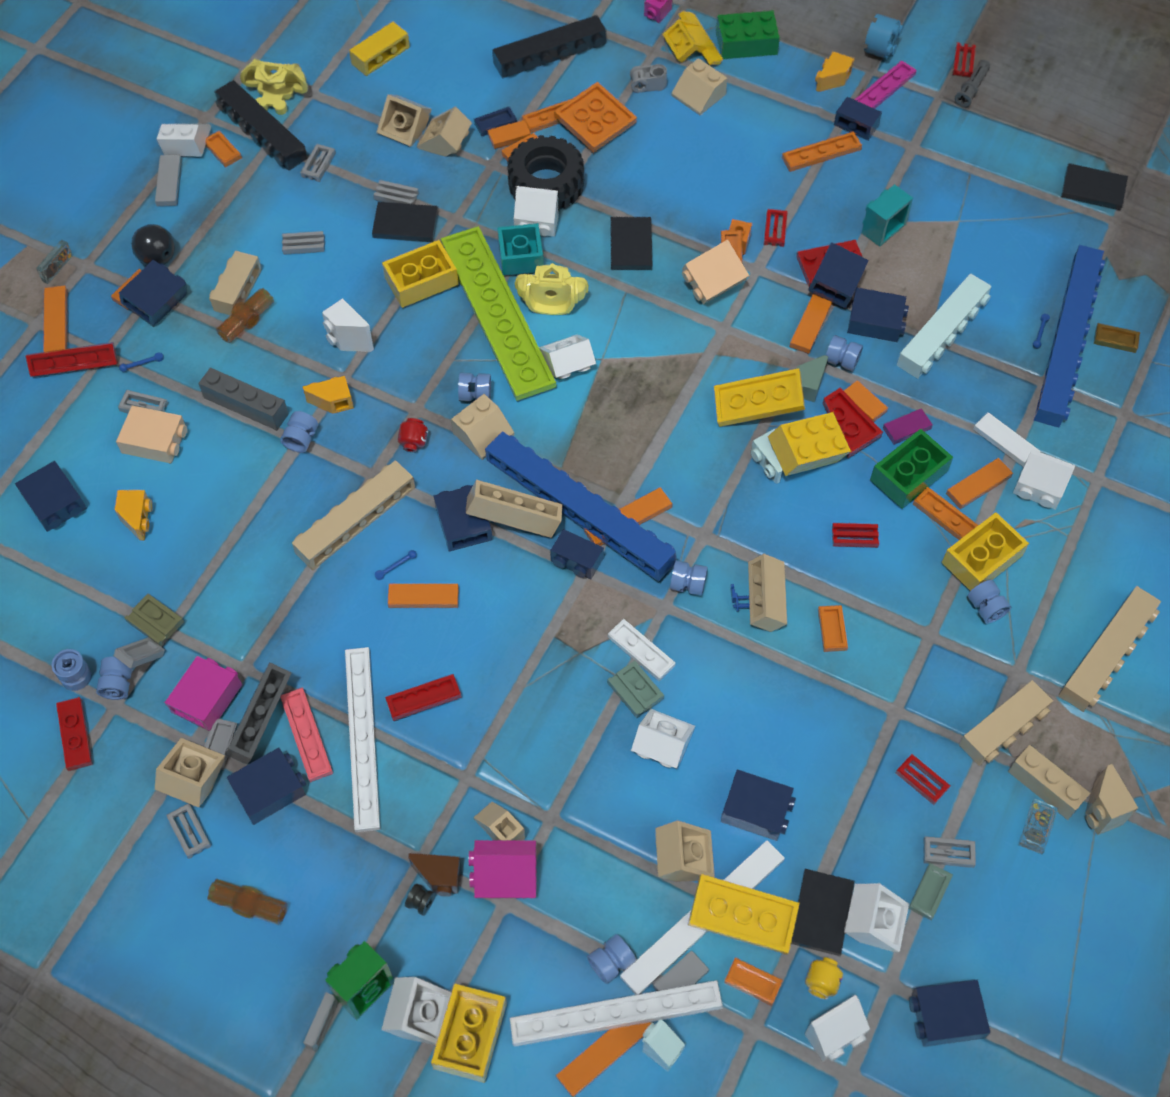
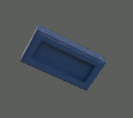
M510 106L474 118V124L482 137L488 135L487 130L517 122V118Z

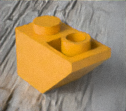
M833 51L830 57L825 59L822 71L819 70L816 75V91L821 92L845 86L852 73L854 58Z
M345 376L333 377L330 380L302 386L306 401L327 412L334 414L354 408Z
M118 490L115 511L120 521L140 541L145 540V534L149 531L150 527L148 512L152 511V500L148 498L145 490Z

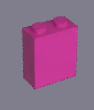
M197 656L164 703L171 713L210 731L243 684L234 669L230 667L222 668L211 658L205 660Z
M475 840L474 851H469V866H474V872H470L469 886L474 888L475 898H536V840Z

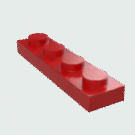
M114 342L26 355L30 377L118 364Z

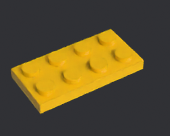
M799 368L714 386L717 423L719 427L805 410Z
M701 874L688 926L782 954H788L799 903Z

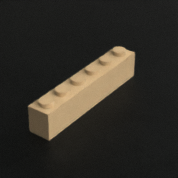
M396 460L390 465H386L374 478L368 479L359 490L350 493L347 499L340 505L334 506L325 517L316 520L311 528L299 534L292 542L295 554L313 571L414 490L413 476Z
M1136 586L1059 696L1082 712L1085 711L1088 705L1094 707L1101 697L1097 693L1099 689L1106 690L1113 680L1109 676L1111 672L1118 673L1125 663L1121 659L1123 655L1129 656L1137 646L1133 642L1137 637L1141 640L1148 630V627L1145 626L1147 621L1153 623L1160 613L1157 607L1161 601Z

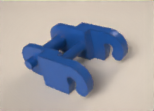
M731 584L732 603H735L733 608H736V612L739 611V608H750V603L738 602V599H749V595L738 596L735 593L734 584Z

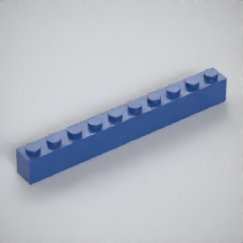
M1083 245L1078 246L1073 259L1033 421L1059 428L1062 421H1067L1071 408H1068L1067 405L1072 402L1075 392L1071 388L1076 385L1079 375L1075 371L1076 369L1079 370L1083 358L1079 354L1080 352L1083 353L1086 345V340H1083V337L1087 336L1090 328L1087 320L1092 318L1094 308L1091 307V304H1094L1098 292L1095 291V288L1099 287L1102 278L1098 274L1102 272L1105 265V260H1102L1104 253L1102 250Z
M502 431L485 448L488 462L539 498L562 504V514L583 529L585 528L657 581H660L675 564L676 551L671 544L662 542L652 531H646L640 527L636 520L627 518L617 507L610 506L604 502L600 495L588 491L581 482L572 480L565 471H559L548 459H542L536 455L532 448L523 446L514 436H509Z

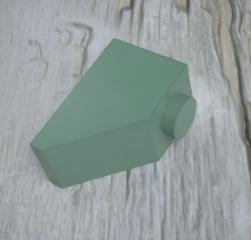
M826 355L797 367L801 372L805 400L815 402L828 361V356Z

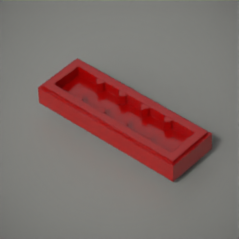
M454 674L385 697L393 721L462 698Z
M77 697L56 703L66 769L72 771L93 765L82 699Z

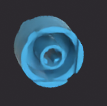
M876 14L875 18L878 19L876 23L872 22L865 39V44L868 45V48H864V52L887 59L890 55L894 56L897 49L895 42L897 37L901 36L904 25L900 24V20Z

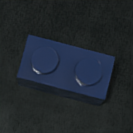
M846 97L836 111L834 126L847 132L854 131L856 136L869 141L879 127L882 112L850 97Z
M563 529L550 550V557L553 564L557 567L567 568L578 577H586L591 580L604 559V547Z

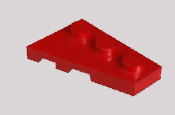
M856 239L836 243V245H840L862 256ZM829 245L797 252L796 258L808 287Z
M841 387L824 397L823 405L827 413H834L851 450L847 454L848 458L882 437L883 431Z

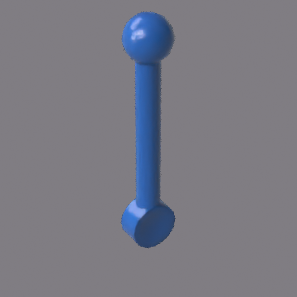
M1042 314L1040 318L1042 323L1037 339L1033 342L1034 348L1041 347L1040 341L1044 327L1050 319L1048 314Z
M158 352L153 357L130 364H120L119 369L125 372L128 368L155 360L161 362L164 357L162 353Z
M410 550L408 555L383 571H376V579L382 580L386 573L408 559H414L417 555L416 551Z

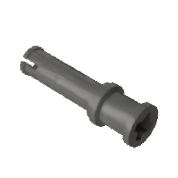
M980 60L969 80L962 84L961 91L954 98L957 105L968 107L971 104L972 97L978 93L979 84L990 69L989 61Z

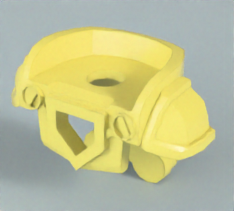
M254 58L240 73L241 82L245 86L258 87V93L262 94L263 97L257 98L256 101L266 110H268V106L274 107L278 115H283L287 112V105L284 100L290 99L294 91L300 94L308 91L306 76L296 63L283 65L263 62ZM272 70H276V71H277V72L274 73V74L271 73Z
M553 263L536 266L535 275L520 274L515 279V289H517L518 295L523 298L528 308L532 312L545 315H564L570 313L575 304L584 299L589 288L585 278L571 277L568 268L554 265Z

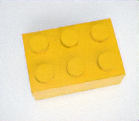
M440 240L382 262L385 280L402 308L458 285L457 269Z
M833 412L782 424L768 436L785 476L837 463L851 452Z
M995 512L948 548L942 564L971 591L982 582L993 580L1024 555L1029 543Z
M454 983L431 1060L433 1069L485 1083L507 1005L506 998Z

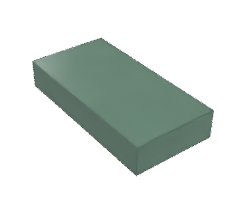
M929 863L908 909L932 921L953 874Z

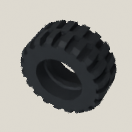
M541 135L535 139L534 137L529 138L527 142L523 141L520 143L518 148L511 152V156L508 159V185L514 199H516L517 186L558 191V211H560L561 208H568L570 203H575L582 194L584 187V160L582 154L572 143H567V140L563 138L557 139L556 136L551 135L550 137ZM540 170H553L560 173V175L550 179L537 178L531 174Z

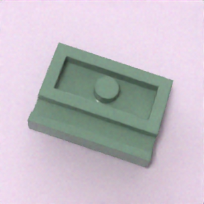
M635 660L617 672L615 676L607 679L608 685L636 718L664 699V694Z

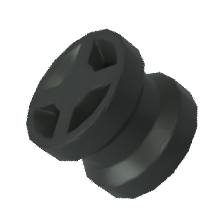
M415 884L406 898L405 907L409 909L414 908L418 911V914L424 916L433 903L435 892L431 890L425 891L421 885Z

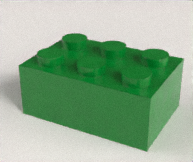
M774 10L717 15L716 36L720 55L723 59L778 55L780 36Z
M919 429L874 466L870 480L903 509L927 487L931 486L948 472L953 456L922 429Z
M365 940L360 945H354L348 951L347 958L341 964H335L328 971V977L325 979L337 1001L356 1020L394 984V979L387 962Z

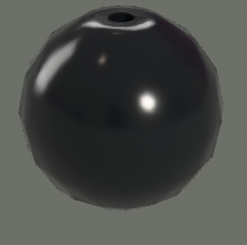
M148 224L142 226L132 237L133 254L140 263L146 266L152 260L159 264H166L174 255V238L166 228L160 225Z

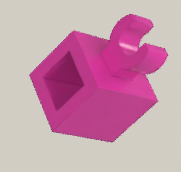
M645 0L644 16L658 23L672 10V0Z

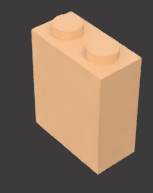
M728 240L689 261L682 268L683 278L687 283L690 282L694 289L693 294L698 301L701 300L703 305L745 281L749 276Z
M132 405L116 443L122 454L171 464L174 456H177L179 453L181 439L186 436L187 425H185L181 415Z

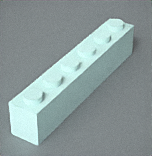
M970 273L902 350L896 366L917 379L923 372L925 374L928 373L933 365V361L935 359L939 360L943 355L944 348L947 345L950 347L957 337L956 334L958 332L962 333L968 325V320H973L977 316L981 305L985 306L991 298L989 292L992 286Z

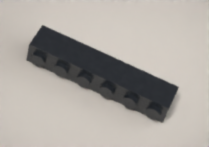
M594 15L492 49L493 64L500 76L506 78L605 45L606 28L599 17Z
M232 80L214 91L217 107L221 111L224 110L233 122L236 121L243 132L249 133L256 144L259 143L268 155L271 154L280 166L283 165L290 171L308 159L305 145L237 82Z

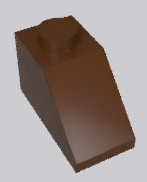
M409 853L408 858L411 867L433 892H436L439 896H451L452 893L458 894L461 871L460 857Z

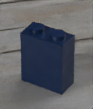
M831 242L808 291L846 308L869 260Z
M152 260L119 292L122 305L154 327L187 295L186 282L179 275L175 276L164 264H159Z
M856 287L847 333L898 342L899 335H904L906 322L902 321L903 318H907L909 305H905L907 296Z
M55 460L15 483L22 497L46 532L59 527L63 522L78 516L87 509L81 497Z
M465 485L460 489L443 491L433 495L435 508L449 552L492 541V530L489 520L466 514L467 496L473 485Z
M279 747L226 777L253 825L306 795L303 789L306 783L300 772L294 773L291 767L295 764L289 753L283 754Z
M737 769L720 822L777 841L780 833L785 835L789 820L784 818L787 811L792 812L796 800L795 797H792L794 788Z
M978 980L915 988L911 994L912 997H909L910 1009L912 1013H916L918 1022L915 1024L918 1040H922L923 1047L985 1039L991 1033Z

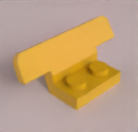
M682 11L679 14L681 19H678L662 34L677 59L682 63L697 50L703 53L709 65H720L723 58L696 15L691 12Z

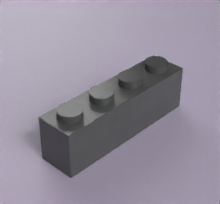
M211 367L198 383L203 398L274 430H278L289 415L285 400Z
M269 662L225 753L226 756L246 765L249 763L292 672Z

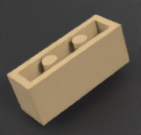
M235 251L233 256L228 259L223 274H220L218 284L209 296L214 311L234 317L238 316L262 270L258 256Z
M762 554L748 562L750 624L772 632L787 624L784 561Z
M1031 745L1023 751L1008 771L1067 820L1090 794V792Z

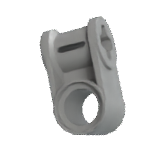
M662 64L636 66L630 70V77L633 80L631 87L634 92L661 91L667 86V69Z

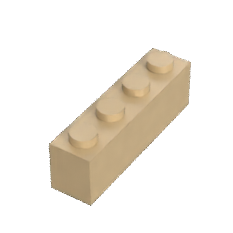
M476 479L467 496L466 514L552 538L561 523L562 504Z
M1032 680L964 735L959 746L979 766L985 761L991 763L1000 754L998 751L1002 747L1008 749L1017 740L1015 737L1020 732L1023 735L1026 734L1034 726L1032 722L1037 718L1040 721L1043 720L1051 712L1048 708L1053 700Z

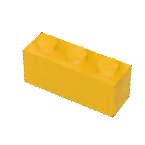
M391 22L349 50L351 64L365 76H368L410 48L408 33L395 22Z

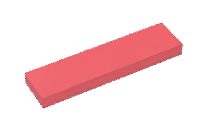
M303 687L281 695L280 698L309 781L313 782L332 775L333 772Z

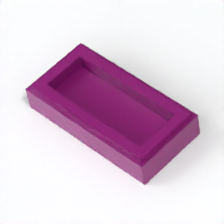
M921 408L885 423L883 429L892 443L897 444L911 437L919 429H922L924 432L932 429L933 424Z

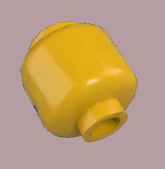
M824 957L823 960H815L811 963L805 983L812 995L821 999H828V997L837 994L843 979V972L837 967L838 963L835 960Z

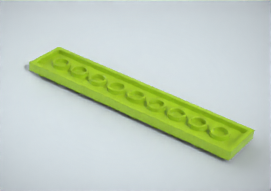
M477 226L440 238L441 244L457 269L458 280L516 401L556 388V381L480 227Z

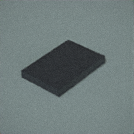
M1068 163L1061 197L1121 210L1128 176Z
M378 202L372 237L433 242L439 211L438 206Z
M611 217V270H652L651 217Z
M805 868L791 944L841 956L846 920L855 881Z

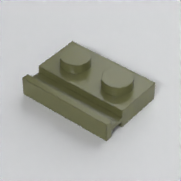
M147 594L132 609V613L129 616L126 615L124 617L126 622L160 646L163 645V641L166 638L169 639L184 623L180 616L150 594Z

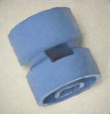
M834 335L826 353V356H828L827 362L834 365L841 362V366L844 369L853 372L861 356L863 345L855 342L847 344L845 338Z
M472 373L459 374V401H472L473 398L478 399L483 394L489 399L491 398V374L479 373L476 377ZM471 383H475V392H471Z
M295 411L292 413L287 423L288 427L285 428L280 441L289 450L304 453L318 427V421L305 412Z
M676 560L670 590L683 592L685 589H688L690 594L702 596L708 567L697 564L690 567L689 563Z
M993 580L982 582L968 593V598L974 607L980 608L978 612L986 624L999 620L1012 608L1004 596H999L1001 591Z
M66 649L60 651L53 658L51 664L52 671L66 689L78 691L89 684L92 676L91 669L78 651Z
M116 657L102 659L99 672L101 677L98 679L96 689L97 695L111 700L127 698L130 686L127 680L131 678L132 668L130 669Z
M614 934L604 942V949H595L587 956L589 964L605 984L616 978L619 974L618 968L626 970L636 962L635 956L628 945L617 934Z

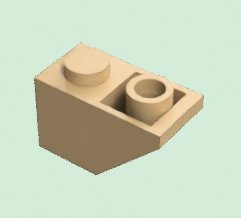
M491 802L473 817L493 840L525 839V831L521 824L506 809L494 802Z

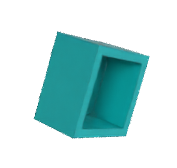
M895 184L888 190L885 189L875 201H870L866 206V215L862 222L861 234L879 247L882 246L907 224L913 197Z

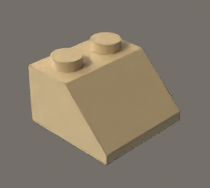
M698 58L684 70L671 96L698 115H702L726 95L727 77Z
M388 94L377 133L408 146H413L427 126L431 108L399 95Z
M455 106L432 118L417 147L444 157L451 153L455 154L460 150L462 140L469 134L468 129L472 122Z
M485 394L451 419L453 434L481 460L486 458L485 448L502 431L509 436H514V431L500 408Z
M180 738L156 769L155 790L200 807L212 791L225 755Z
M1113 764L1108 765L1094 782L1085 811L1087 823L1095 830L1097 835L1124 825L1138 809Z
M678 820L655 828L658 877L675 882L698 881L701 874L715 878L711 830Z

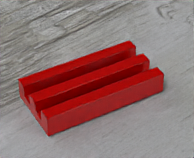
M957 42L952 75L971 77L976 45L968 47V44H964V46H961V43ZM961 51L963 52L961 71H958L959 54ZM968 52L970 53L968 72H965Z
M767 209L764 245L772 243V246L780 244V247H784L788 211ZM771 214L775 215L773 237H769ZM779 215L783 216L781 238H777Z
M832 524L833 547H879L878 524ZM837 537H850L851 539H837ZM859 538H873V540H863Z
M913 754L896 771L900 778L933 805L937 803L951 786ZM912 763L927 777H929L933 782L940 786L941 789L939 790L937 787H935L931 782L928 781V779L925 776L917 772L909 764Z

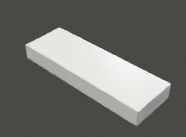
M987 413L973 428L974 431L1023 467L1032 449L1041 452L990 413Z
M625 619L608 633V638L659 682L675 667V662Z

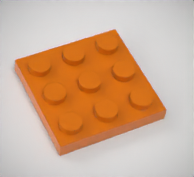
M598 82L554 111V117L593 153L637 122V117Z

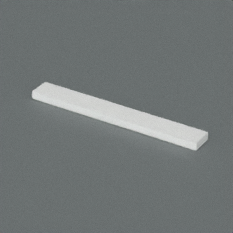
M367 647L345 650L355 833L380 830L370 650Z
M765 841L724 881L754 889L785 858L768 841ZM691 911L620 975V978L635 995L644 992L708 932L688 926Z
M716 980L510 1018L513 1045L515 1047L723 1008Z

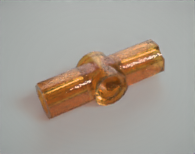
M262 288L245 303L238 302L233 307L231 316L216 329L217 333L228 343L234 340L245 328H253L258 323L260 314L274 302L273 297L267 290Z
M216 879L208 890V901L230 908L234 913L252 919L256 917L279 925L286 914V902L265 896L262 892L250 886L242 885V887Z

